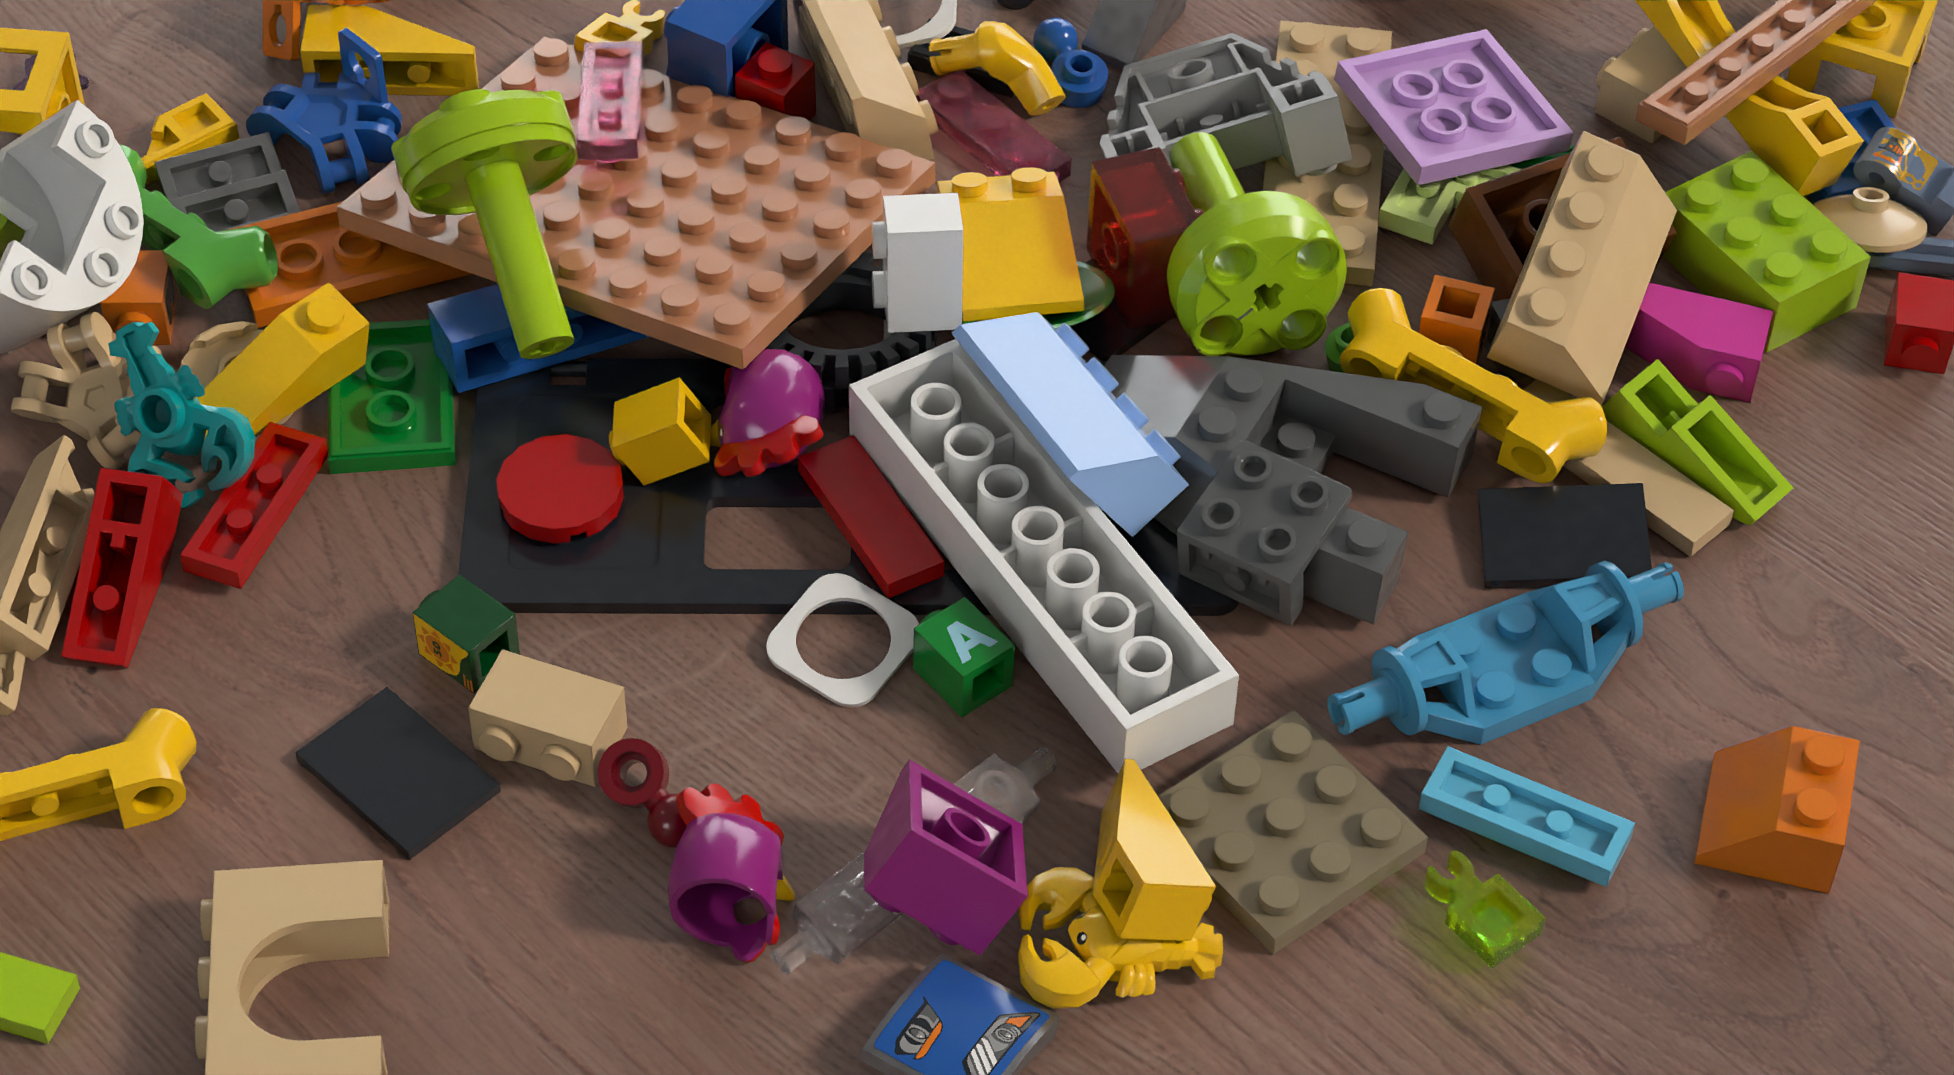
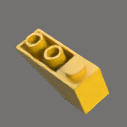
M1125 759L1101 813L1092 894L1119 938L1191 941L1204 912L1210 906L1216 885L1135 760Z

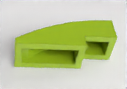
M1658 359L1622 387L1602 406L1608 422L1734 510L1732 517L1748 526H1751L1794 489L1711 395L1698 404Z

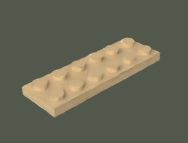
M1280 21L1276 62L1280 64V60L1289 58L1297 62L1299 73L1308 76V73L1314 70L1325 75L1339 98L1352 160L1337 164L1334 170L1323 175L1309 176L1303 174L1295 176L1284 155L1268 159L1265 162L1263 191L1293 194L1313 205L1329 222L1342 245L1347 263L1345 284L1372 286L1375 271L1384 142L1343 92L1334 78L1338 61L1391 50L1392 31L1375 30L1365 27L1354 28L1322 25L1311 22Z

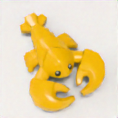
M1055 867L1036 875L1027 885L1028 897L1018 908V920L1021 929L1030 931L1035 914L1044 909L1049 911L1048 914L1042 917L1044 931L1059 928L1067 924L1079 911L1083 913L1074 919L1068 927L1074 949L1083 961L1057 941L1044 938L1043 954L1050 960L1045 962L1037 955L1032 937L1029 934L1021 939L1018 952L1021 984L1035 1001L1052 1009L1078 1008L1097 997L1108 980L1119 982L1116 987V996L1121 998L1127 995L1138 997L1142 994L1146 996L1154 993L1156 983L1155 971L1162 972L1168 969H1180L1181 967L1191 966L1199 978L1204 980L1214 978L1215 968L1221 966L1223 956L1222 934H1214V926L1201 923L1198 926L1191 941L1119 938L1092 894L1094 877L1079 868Z

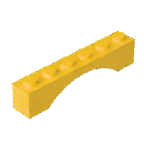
M1635 0L1687 68L1736 32L1724 15L1717 0ZM1779 75L1725 115L1752 151L1802 196L1834 185L1864 141L1829 97L1807 92L1785 81Z

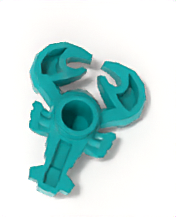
M132 322L117 330L116 339L108 343L110 356L126 358L128 365L127 373L131 381L130 387L134 394L118 399L114 403L118 425L121 426L120 433L124 436L131 434L136 429L142 433L134 451L130 455L128 471L163 476L175 487L176 480L191 483L196 477L188 468L162 458V455L166 451L181 456H198L201 451L203 472L208 473L216 470L217 461L219 459L222 460L220 472L208 483L211 491L231 487L248 471L254 459L255 435L248 418L234 408L203 405L199 402L197 397L205 395V388L200 384L198 377L192 373V369L188 365H182L178 372L175 373L163 356L156 353L152 346L160 332L153 322ZM201 488L192 491H181L183 493L181 509L192 507L205 496V491Z

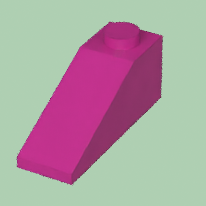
M1649 283L1625 348L1650 364L1658 359L1678 382L1689 389L1750 403L1773 310Z

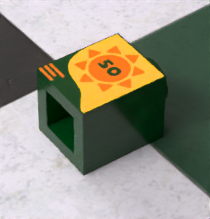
M460 574L442 589L428 594L418 608L412 612L418 654L472 693L479 690L502 649L520 655L515 613Z

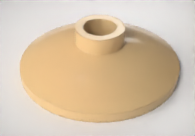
M1861 187L1855 189L1853 194L1829 197L1813 204L1865 252L1889 253L1904 251L1921 244L1926 237L1927 223L1925 219L1915 210L1889 199V194L1878 188Z

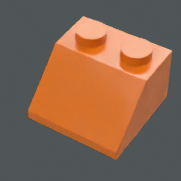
M1791 726L1716 751L1712 760L1694 864L1829 894L1845 847L1860 740Z

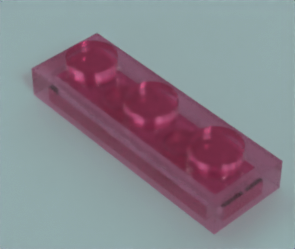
M643 41L584 43L577 128L578 160H598L600 162L613 163L622 159H638L644 70Z
M962 70L949 72L919 89V95L916 98L918 102L928 100L938 129L994 175H1011L1017 169L1032 167L1046 172H1055L1058 182L1071 176L1072 159Z

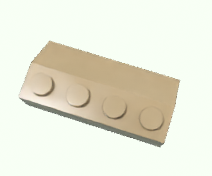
M791 0L798 33L812 62H815V69L845 132L893 149L905 150L912 155L927 160L934 159L930 135L938 132L934 113L927 99L918 102L916 96L919 95V89L914 72L908 62L899 64L897 59L901 58L900 49L891 26L888 25L881 28L879 22L883 21L878 1Z
M1583 131L1561 171L1487 358L1579 398L1591 397L1602 405L1677 211L1639 154Z

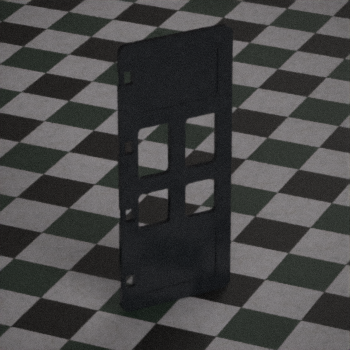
M588 358L587 362L566 361L477 387L458 575L460 574L512 612L787 614L818 578L833 573L848 575L886 597L852 547L850 564L840 570L711 569L704 564L707 513L713 508H824L799 473L798 464H785L775 468H766L764 472L753 477H746L742 470L732 475L721 476L716 471L714 462L709 459L707 463L645 486L627 465L623 466L620 464L624 499L618 515L602 531L586 537V532L579 535H571V542L554 544L533 540L511 528L505 520L503 510L499 506L496 478L504 460L519 446L543 436L569 434L590 438L609 449L612 453L609 445V433L613 430L615 401L680 377L706 410L712 414L716 407L722 406L725 403V370L731 367L734 368V366L715 359ZM1099 361L1103 366L1107 363V361ZM551 377H586V385H551ZM837 399L836 406L849 408L848 399ZM1101 509L1189 616L1226 615L1238 606V601L1179 574L1177 536L1155 518L1149 521L1132 537ZM944 570V576L889 598V600L913 615H929L933 611L944 610L966 597L983 615H992L957 570ZM849 601L828 603L810 613L879 615L876 611L863 604Z

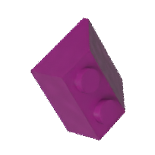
M909 759L899 774L864 853V891L869 893L872 899L885 910L892 913L903 912L923 923L942 942L953 946L960 944L981 956L1028 897L1023 825Z

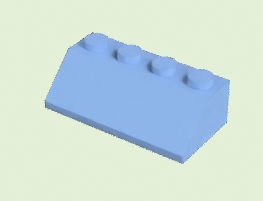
M1034 312L960 324L952 332V335L1067 478L1132 537L1189 486L1173 466L1180 458V455L1157 430L1154 429L1148 435L1142 430V427L1150 421L1148 417L1125 393L1116 399L1111 392L1119 383L1095 357L1088 363L1085 362L1082 356L1090 349L1065 322L1055 329L1040 313Z

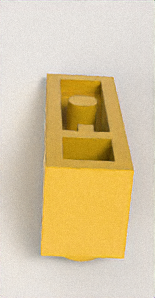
M308 5L300 49L304 74L306 72H318L321 82L338 81L339 74L343 72L338 32L348 28L381 54L387 95L453 96L464 91L479 89L475 46L366 5ZM355 52L356 59L363 69L364 78L369 79L370 72L366 62Z
M328 282L280 313L205 387V395L197 397V399L203 405L234 408L248 418L254 435L257 437L263 433L269 422L278 423L366 364L370 323Z

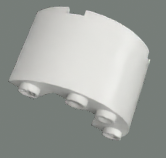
M79 100L74 101L0 149V213L25 230L20 243L13 240L7 244L0 260V354L12 353L46 334L50 327L69 321L112 295L130 275L140 251L144 219L140 192L134 173L122 148L114 138L111 128Z

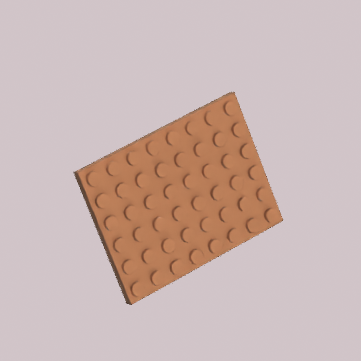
M542 38L481 88L491 92L503 90H528L534 92L553 90L560 92L563 96L576 137L577 161L573 168L557 182L529 196L563 305L740 369H744L872 244V221H883V196L924 194L936 182L935 162L912 155L905 150L893 149L859 138L852 133L840 132L809 122L803 117L790 116L759 106L753 101L740 100L731 96L726 97L713 93L706 86L682 83L670 79L669 76L663 75L656 70L644 69L625 62H617L613 57L606 54H589L574 49L573 45H569L560 39ZM395 160L337 206L339 227L497 282L476 212L459 215H434L415 209L411 205L408 194L402 187Z

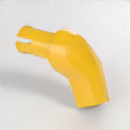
M984 21L975 30V33L945 39L937 38L932 39L930 42L929 52L940 51L941 54L940 56L930 57L931 66L938 76L946 75L949 72L981 67L990 76L1008 84L1029 115L1034 116L1048 113L1066 98L1043 56L1019 33L1005 23Z

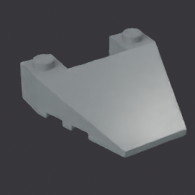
M1234 33L1124 65L1114 96L1117 108L1116 110L1109 111L1107 118L1109 134L1102 135L1099 143L1115 204L1126 228L1135 225H1141L1142 227L1155 226L1167 220L1169 215L1183 211L1177 187L1181 185L1172 169L1169 157L1173 146L1181 138L1192 133L1205 132L1213 135L1218 140L1233 170L1284 155L1295 176L1303 174L1318 176L1331 172L1339 163L1352 160L1339 98L1325 75L1314 70L1308 73V76L1299 73L1297 62L1284 58L1280 60L1279 64L1271 60L1269 49Z

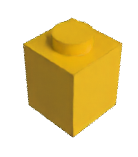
M680 377L614 402L613 430L609 433V445L612 454L619 464L627 465L644 486L709 462L711 414Z

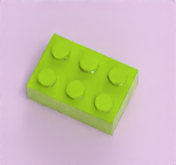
M1749 151L1665 192L1677 209L1672 222L1677 234L1663 257L1703 295L1773 310L1764 347L1765 353L1857 307L1871 257L1753 151Z

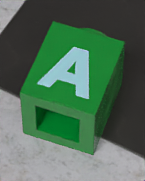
M964 597L944 610L933 611L918 626L914 627L913 669L961 717H964L1013 686L1015 645Z

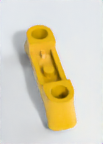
M1370 289L1361 293L1352 302L1348 310V320L1354 338L1340 355V365L1344 373L1425 384L1482 406L1478 429L1502 441L1497 460L1498 464L1533 482L1548 483L1554 480L1567 460L1597 456L1605 444L1607 436L1606 418L1601 405L1593 398L1581 397L1549 403L1544 402L1519 388L1508 377L1493 374L1465 359L1456 349L1447 345H1440L1412 330L1401 295L1391 289Z
M151 708L144 712L121 743L81 754L66 755L55 761L14 772L0 773V841L119 809L124 829L157 821L171 815L186 800V788L180 772L196 752L197 742L189 723L181 715L171 710Z

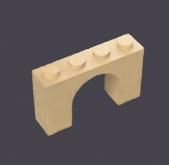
M383 860L214 871L213 899H202L200 908L202 937L204 941H211L210 957H199L198 960L199 994L201 1000L208 999V1016H197L195 1021L196 1053L198 1059H206L205 1075H388L381 1035L321 1040H289L262 1030L248 1017L251 1005L261 989L274 977L290 968L310 962L389 957V895Z

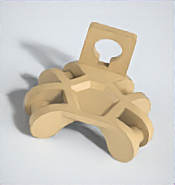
M92 312L82 316L79 325L69 328L66 324L61 323L48 329L47 341L49 348L63 369L38 362H20L18 376L24 378L21 397L13 398L11 412L26 418L63 425L88 440L87 447L103 467L118 470L126 462L123 454L133 445H137L142 433L138 429L127 436L120 433L121 426L118 425L114 403L118 399L134 395L127 373L128 365L126 358L110 356L108 343L116 339V334L112 332L110 325L98 312ZM152 346L156 353L162 355L158 347ZM89 348L99 364L87 368L83 349ZM170 365L175 373L178 372L179 369ZM48 385L68 388L65 407L45 402Z

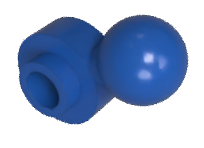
M1057 17L1046 19L1037 26L1034 32L1033 46L1043 56L1045 61L1053 63L1051 70L1066 95L1065 100L1061 103L1074 108H1085L1095 105L1103 98L1108 79L1106 64L1094 53L1076 50L1078 35L1070 22Z

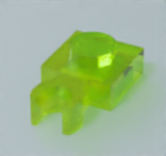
M1455 850L1449 854L1447 869L1457 878H1444L1433 866L1427 868L1425 878L1427 892L1436 900L1451 904L1447 909L1445 924L1491 968L1542 934L1546 918L1499 873L1482 883L1475 876L1470 860L1464 854Z

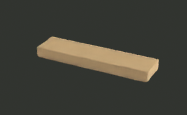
M1538 379L1523 389L1546 403L1575 399L1569 393ZM1607 420L1606 442L1598 455L1567 460L1563 465L1589 485L1643 483L1647 526L1689 557L1694 555L1731 524L1733 509Z

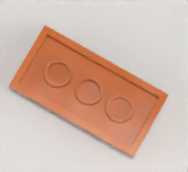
M342 202L231 228L261 227L269 233L277 253L278 272L269 286L243 290L254 322L258 324V328L269 325L280 313L328 282L350 304H355L472 274L339 227L337 206Z

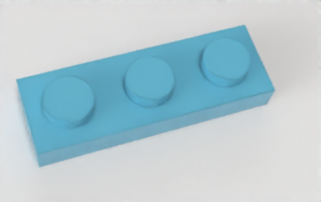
M1447 746L1423 789L1419 804V810L1604 887L1608 886L1632 838L1635 822Z

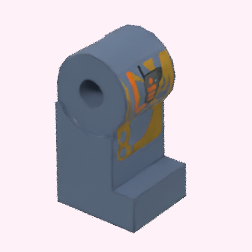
M1884 127L1876 131L1854 165L1853 172L1855 178L1863 187L1884 190L1889 194V199L1918 212L1927 223V231L1937 236L1954 215V166L1922 148L1914 137L1903 130Z

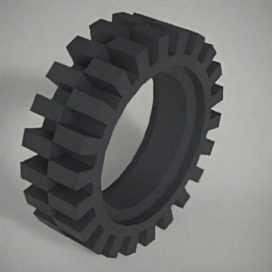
M863 252L858 262H853L765 348L786 350L801 356L812 365L819 374L823 386L825 410L835 411L837 399H848L849 406L850 384L936 347L937 331L894 332L892 336L882 342L848 350L812 346L790 335L788 329L792 324L802 318L821 312L835 310L858 311L886 320L885 308H874L872 295V271H883V262L878 267L874 266V258L871 253Z

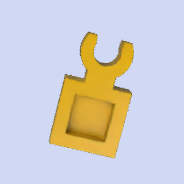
M637 0L629 1L624 4L620 18L605 12L576 34L574 49L589 54H606L613 57L617 62L634 65L652 51L653 40L663 35L665 11L659 9L653 15L641 16L639 15L640 2Z

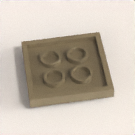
M1295 710L1290 711L1158 796L1216 885L1212 895L1272 955L1423 855L1428 841V836Z

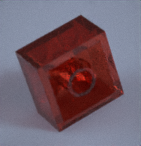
M1160 147L1094 161L1091 166L1086 249L1096 268L1104 272L1112 280L1115 287L1113 301L1128 329L1178 318L1169 295L1167 284L1168 263L1181 235L1192 222L1203 214L1200 208H1193L1187 197L1184 178L1178 168H1171Z

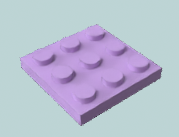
M1487 29L1346 59L1337 63L1334 80L1417 185L1569 151L1574 132Z

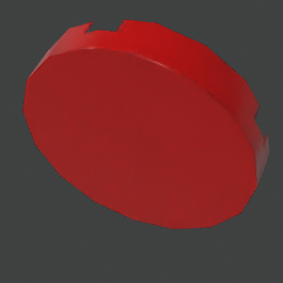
M569 434L543 436L519 446L504 460L496 478L499 506L503 510L504 518L510 527L530 539L554 544L571 542V535H579L586 532V537L602 531L618 515L624 499L621 466L609 449L590 438Z

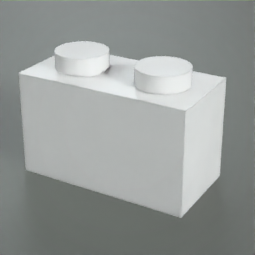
M958 193L883 196V221H872L873 258L883 259V271H872L874 308H885L888 333L955 330L962 324L963 225Z

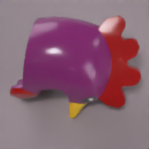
M764 349L744 369L734 366V368L731 367L725 370L724 392L726 400L719 419L711 426L710 446L720 448L714 461V467L719 475L728 476L741 470L746 477L759 475L766 468H775L791 463L811 444L816 443L822 438L824 433L821 424L825 412L823 386L819 374L801 356L786 350Z
M709 784L701 793L692 787L685 788L677 795L676 802L678 812L687 827L677 844L667 885L672 919L684 932L700 941L730 947L737 960L746 964L754 962L764 952L767 944L777 945L780 934V922L776 913V900L794 901L795 893L783 875L781 850L784 839L783 831L775 822L763 820L761 807L752 796L744 794L734 801L727 789L719 784ZM757 898L762 902L767 915L755 924L743 925L737 922L733 910L734 905L743 899Z

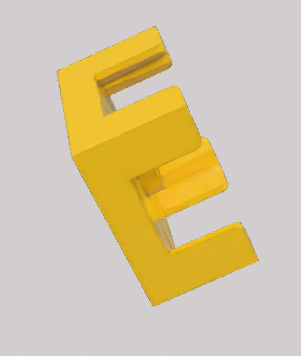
M1877 0L1793 63L1789 69L1787 82L1807 92L1813 91L1822 60L1872 74L1877 77L1870 100L1876 99L1887 116L1896 118L1904 98L1913 63H1919L1925 49L1938 0Z
M0 28V52L37 55L24 91L0 89V132H13L23 135L76 100L85 105L69 32Z

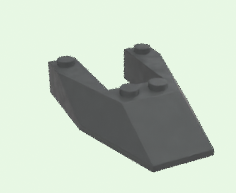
M1111 355L1104 365L1119 383L1111 392L1116 399L1125 393L1150 420L1142 427V430L1147 435L1154 429L1157 430L1180 455V458L1173 466L1189 486L1154 517L1176 536L1182 522L1241 440L1254 443L1317 473L1322 472L1335 452L1448 498L1472 458L1482 406L1425 384L1235 357ZM1347 507L1304 570L1303 595L1374 625L1399 582L1408 531Z

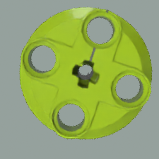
M486 89L464 91L444 100L438 110L421 119L409 130L407 135L399 138L392 144L391 150L401 184L409 196L411 205L421 212L434 215H459L476 212L520 357L524 359L547 357L571 346L574 343V337L529 196L557 182L575 165L578 154L575 147L576 137L563 96L558 91L503 90L491 92Z
M1196 132L1181 138L1173 146L1169 159L1172 169L1197 219L1184 231L1171 253L1167 268V284L1172 306L1184 331L1191 338L1197 351L1207 356L1250 357L1271 353L1282 348L1301 350L1313 345L1324 334L1327 326L1326 317L1339 300L1346 280L1347 263L1345 253L1331 225L1313 205L1293 194L1277 191H1259L1245 194L1218 140L1213 135L1205 132Z

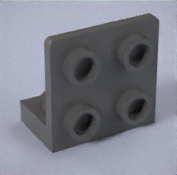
M1241 440L1177 530L1179 574L1291 626L1304 608L1303 572L1351 502L1352 490L1340 482L1254 443Z

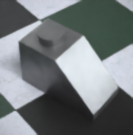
M1100 0L1083 40L1082 50L1094 53L1105 63L1123 70L1124 65L1141 61L1185 11L1186 0Z

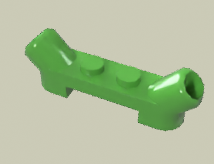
M120 145L129 161L140 192L144 219L141 244L150 250H163L180 292L184 297L204 309H210L232 291L264 287L272 283L277 276L278 259L269 233L259 226L217 232L212 231L195 213L189 212L185 214L172 206L169 200L159 191L149 192L144 189L147 178L144 162L136 151L125 145Z

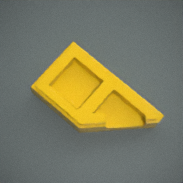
M207 93L156 117L151 130L152 140L147 154L141 158L147 173L146 184L158 179L155 161L240 139L237 124Z

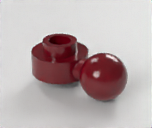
M626 738L613 743L603 753L598 765V780L603 792L611 800L629 808L645 807L649 811L647 822L653 838L664 846L677 847L687 826L678 812L676 802L678 794H669L666 790L669 781V766L665 756L658 748L641 739ZM643 763L647 770L644 782L638 786H630L626 779L628 769L633 764Z

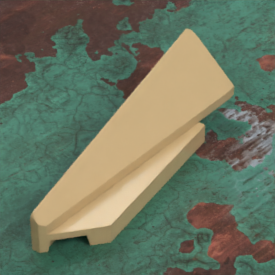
M66 435L61 436L34 458L0 530L1 716H8L16 709L25 657L34 661L49 650L81 563L95 493L92 488L80 489L68 460L75 446Z

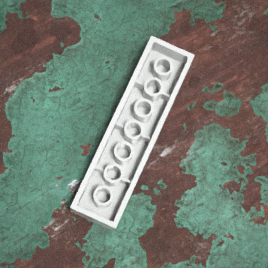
M956 339L849 385V436L854 435L902 503L1118 774L1125 759H1134L1140 770L1233 725L1239 674L1101 509L1067 478Z

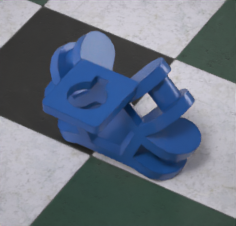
M348 28L338 32L343 72L339 74L337 82H321L318 72H306L303 77L302 88L282 83L273 85L263 98V106L256 107L246 119V129L250 136L269 132L273 145H275L282 135L288 133L309 150L315 176L322 194L334 192L335 184L354 180L356 185H360L369 181L364 155L368 159L379 163L394 160L391 146L398 140L397 135L400 133L403 118L400 110L388 101L381 54ZM355 52L366 62L370 72L369 79L364 78L363 69L356 59ZM342 140L347 157L329 162L323 145Z

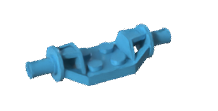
M1602 561L1591 565L1585 577L1523 593L1417 635L1398 648L1387 646L1375 651L1372 657L1373 680L1342 693L1330 695L1327 699L1330 718L1334 726L1345 721V723L1338 726V731L1343 735H1348L1360 727L1389 717L1397 729L1408 736L1427 730L1482 745L1592 700L1626 648L1639 643L1643 635L1642 614L1668 603L1682 600L1684 596L1683 582L1677 571L1672 572L1673 565L1668 562L1661 563L1653 569L1628 579L1615 564ZM1596 623L1603 636L1593 644L1591 626ZM1437 686L1449 703L1426 702L1423 689Z

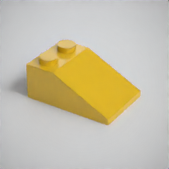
M1028 167L1017 169L1011 175L987 177L980 173L968 172L958 174L952 180L937 181V194L958 193L963 225V322L997 319L1034 312L1044 315L1084 311V297L1065 199L1055 172H1046L1039 168Z

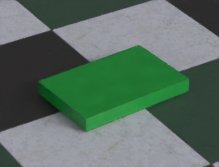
M429 319L370 323L366 364L328 389V464L330 474L456 466L453 383L440 357L438 360L434 353Z

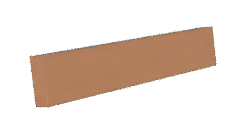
M1779 0L1638 104L1636 121L1686 145L1877 0Z

